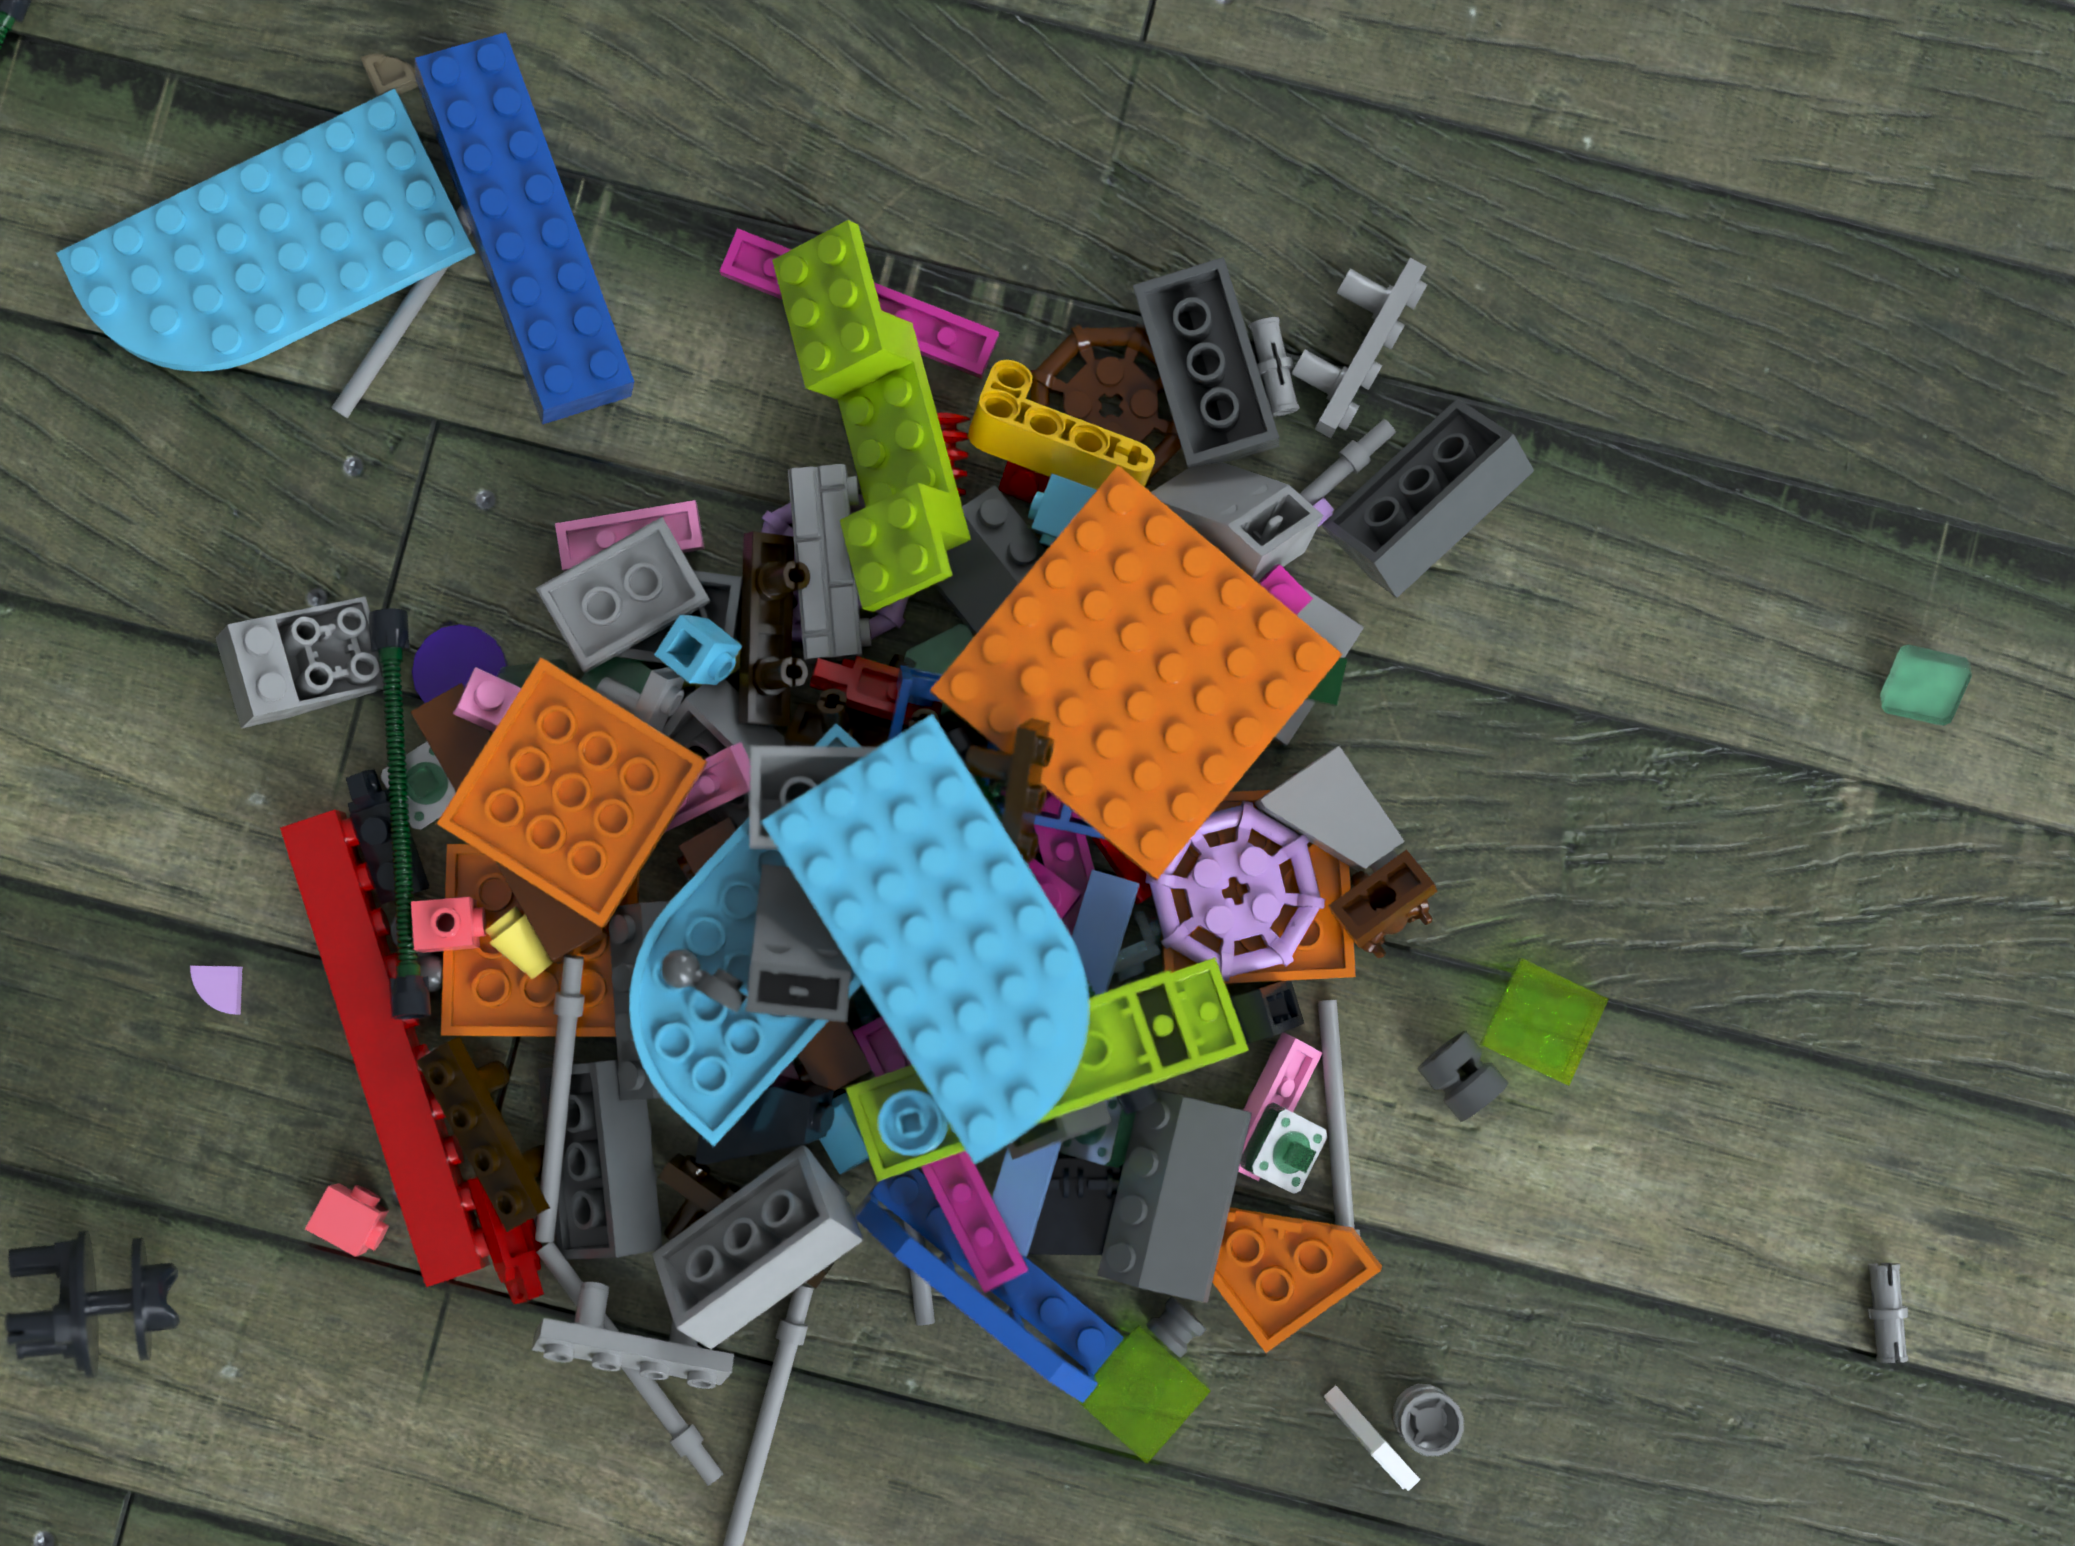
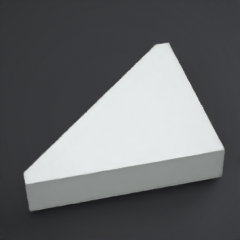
M1336 1385L1323 1396L1326 1399V1404L1403 1490L1406 1488L1409 1491L1420 1481L1419 1477Z

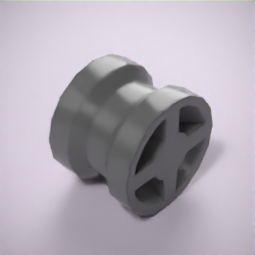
M1173 1296L1165 1303V1311L1160 1317H1152L1146 1323V1326L1180 1358L1187 1352L1188 1342L1193 1337H1201L1207 1330Z

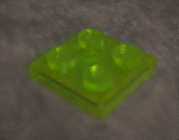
M1519 958L1479 1045L1569 1086L1609 999L1523 958Z
M1138 1324L1095 1373L1094 1376L1098 1382L1095 1389L1083 1403L1079 1400L1077 1401L1148 1464L1211 1390Z

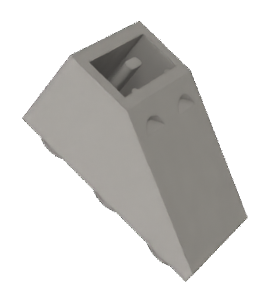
M1224 462L1189 467L1151 492L1256 582H1259L1275 564H1280L1284 567L1303 554L1323 517L1316 508L1289 484Z
M366 597L226 625L215 639L241 728L287 719L383 690V667L379 663L378 652L371 651L370 610Z

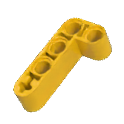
M1001 360L993 365L979 397L968 430V438L976 448L1051 477L1052 474L1096 490H1098L1118 465L1142 486H1146L1155 464V456L1146 445L1026 399L1033 378L1030 370L1025 365L1013 360Z

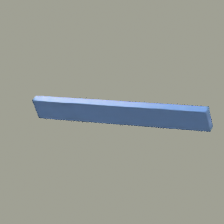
M1092 869L1071 938L1081 959L1084 973L1087 976L1086 980L1090 982L1088 985L1092 986L1093 989L1091 991H1094V996L1108 991L1140 884ZM1062 1142L1012 1160L1007 1147L992 1198L1022 1256L1028 1255Z

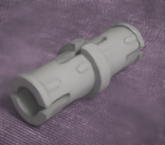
M1278 317L1260 319L1249 325L1259 361L1257 367L1260 376L1263 378L1273 417L1290 414L1300 409L1290 370L1294 366L1292 358L1286 357Z
M1874 1263L1868 1265L1873 1307L1868 1308L1869 1319H1874L1877 1351L1876 1362L1896 1363L1895 1360H1898L1900 1363L1908 1361L1904 1318L1908 1317V1307L1902 1306L1900 1263H1881V1265Z

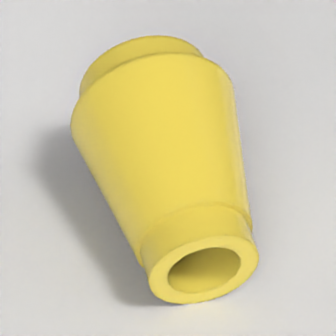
M516 906L485 930L492 939L489 944L524 973L526 972L531 980L553 963L525 914L522 915Z

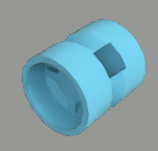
M904 1090L892 1095L883 1104L878 1117L879 1132L883 1141L893 1151L903 1155H920L936 1149L944 1140L948 1131V1120L933 1096L924 1091Z

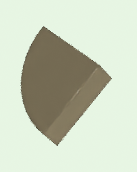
M379 53L360 57L377 97L394 88L401 95L418 87L415 79V69L408 63Z

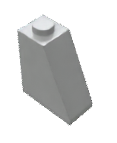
M1340 746L1331 749L1254 802L1259 811L1299 835H1305L1310 840L1309 842L1356 871L1370 866L1376 872L1398 856L1394 849L1405 842Z

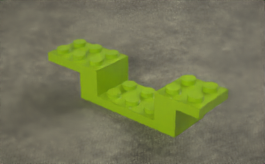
M847 220L772 261L805 388L837 399L865 503V508L840 519V524L862 609L874 612L951 577L952 573L946 551L970 541L971 538L913 323L881 310L859 225Z
M1216 958L1173 973L1168 970L1089 998L1088 1028L1079 1064L1062 1096L1036 1124L1248 1051ZM913 1064L846 1088L877 1181H882L966 1151L949 1122L944 1140L936 1149L925 1154L903 1155L893 1151L883 1141L879 1132L878 1117L883 1104L892 1095L904 1090H918L931 1094Z

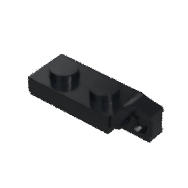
M375 769L365 770L346 777L352 802L348 803V807L351 813L350 817H352L361 843L360 846L365 861L368 864L378 898L382 905L394 901V896L396 895L394 893V889H396L394 887L395 881L393 880L395 877L393 875L394 863L392 862L394 859L392 853L394 851H392L393 845L391 844L393 840L391 838L393 834L391 829L393 827L390 826L392 822L390 820L392 816L390 811L392 809L389 808L391 804L389 799L391 797H389L390 791L388 789L382 791ZM410 831V852L412 853L410 857L412 858L411 870L413 871L411 876H413L412 888L414 889L412 894L429 889L430 885Z

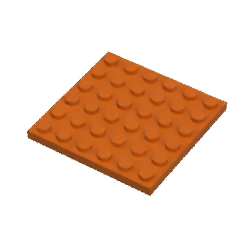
M1118 465L929 692L1001 752L1013 753L1016 729L1020 724L1031 718L1051 722L1048 737L1053 738L1054 748L1049 765L1043 767L1041 785L1045 786L1046 790L1154 880H1158L1341 657L1342 653Z

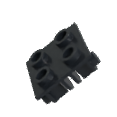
M1081 1158L1056 1159L1028 1254H1103L1121 1178V1159H1110L1105 1165Z

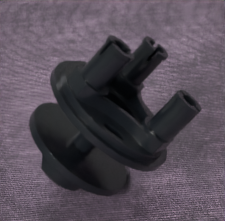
M88 1230L79 1231L77 1239H72L71 1241L55 1242L54 1245L9 1249L8 1261L11 1278L56 1274L57 1278H60L59 1303L53 1304L51 1310L6 1313L5 1327L6 1332H9L6 1336L8 1346L16 1344L18 1360L63 1354L64 1359L75 1358L79 1373L85 1372L87 1379H95L98 1373L99 1315L134 1312L136 1343L140 1361L151 1359L152 1331L176 1329L181 1322L176 1311L167 1303L169 1290L178 1278V1269L172 1262L148 1265L143 1237L133 1238L132 1288L97 1291L93 1248Z

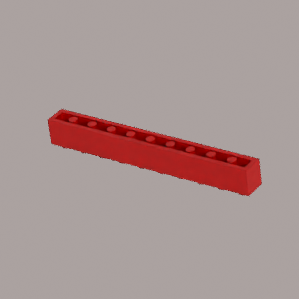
M334 809L280 827L425 1286L429 1287L490 1265L488 1259L490 1252L482 1227L478 1228L473 1212L476 1207L468 1182L463 1181L458 1165L463 1162L462 1149L455 1135L449 1136L444 1122L446 1116L416 1062L430 1053L426 1044L420 1045L414 1028L420 1025V1020L391 1019L389 979L396 978V966H398L400 961L398 960L397 953H390L385 937L391 934L389 921L382 907L376 909L371 890L376 889L367 862H361L356 845L361 843L352 817L347 818L346 812Z

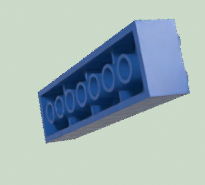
M506 32L416 57L415 79L461 205L467 216L472 235L542 425L631 397L635 381Z

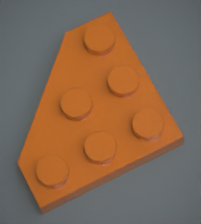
M1230 1207L1212 1283L1264 1352L1267 1353L1379 1273L1382 1265L1353 1227Z

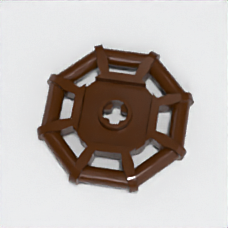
M1137 323L1136 327L1082 328L1080 324L1070 328L1071 334L1036 370H1030L1033 377L1030 387L1031 401L1050 408L1049 392L1063 396L1065 414L1143 443L1153 431L1163 435L1165 438L1152 451L1155 456V464L1145 487L1151 485L1150 480L1182 447L1173 417L1172 421L1158 419V393L1165 392L1161 378L1153 382L1134 364L1140 351L1157 367L1145 325ZM1127 346L1124 359H1117L1115 357L1095 359L1092 347ZM1079 353L1085 365L1068 383L1057 379L1055 376ZM1104 396L1109 399L1114 396L1118 397L1121 400L1119 408L1123 413L1118 418L1113 414H1109L1106 418L1101 416L1099 413L1102 409V404L1099 401Z

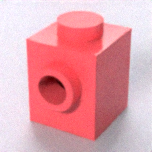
M471 897L411 902L415 951L426 953L480 948L479 937L486 936L487 922L484 907L477 908V900Z
M337 1183L327 1187L305 1230L356 1257L366 1253L368 1248L374 1251L379 1246L389 1227L388 1224L383 1222L389 1210L378 1204L381 1198L374 1192L355 1185L353 1190Z

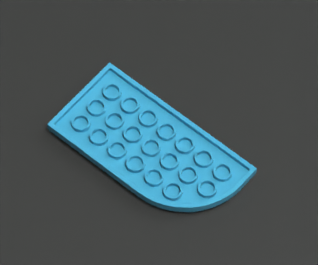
M394 88L56 254L83 309L92 321L123 349L140 359L162 367L184 371H215L244 365L262 358L473 255L476 251L399 94Z
M931 715L761 822L974 1164H976L1033 1127L1062 1096L1075 1073L1085 1045L1088 1028L1089 999L1083 965L1066 927L936 719Z
M835 724L814 747L861 746L840 726ZM750 816L657 917L638 953L630 988L631 1029L637 1052L646 1073L664 1100L713 1146L829 1021L746 1012L747 998L738 1013L691 986L674 988L668 985L661 975L660 967L665 955L675 949H686L696 955L700 963V969L714 975L716 970L720 968L744 982L739 991L747 995L762 864L789 867L779 849H750ZM853 968L851 969L848 999L862 984Z

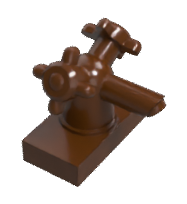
M1406 849L1370 876L1364 871L1355 873L1351 877V884L1354 888L1328 905L1333 916L1357 946L1366 952L1373 953L1380 959L1386 954L1381 947L1385 942L1384 937L1386 934H1396L1402 931L1407 922L1412 923L1416 919H1420L1424 925L1432 922L1427 899L1438 891L1432 879Z

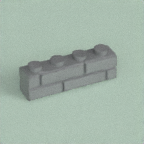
M845 464L788 469L796 562H802L807 565L810 571L808 586L798 590L804 660L807 664H816L818 658L830 662L843 661V659L855 660L856 656L864 658L863 647L872 646L869 618H860V598L840 524V519L851 515L850 505H859L857 476L848 477Z

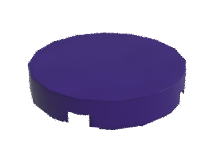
M458 624L440 628L428 636L415 653L412 668L415 690L425 704L460 683L466 687L475 667L497 677V673L502 667H508L505 654L496 639L477 627Z

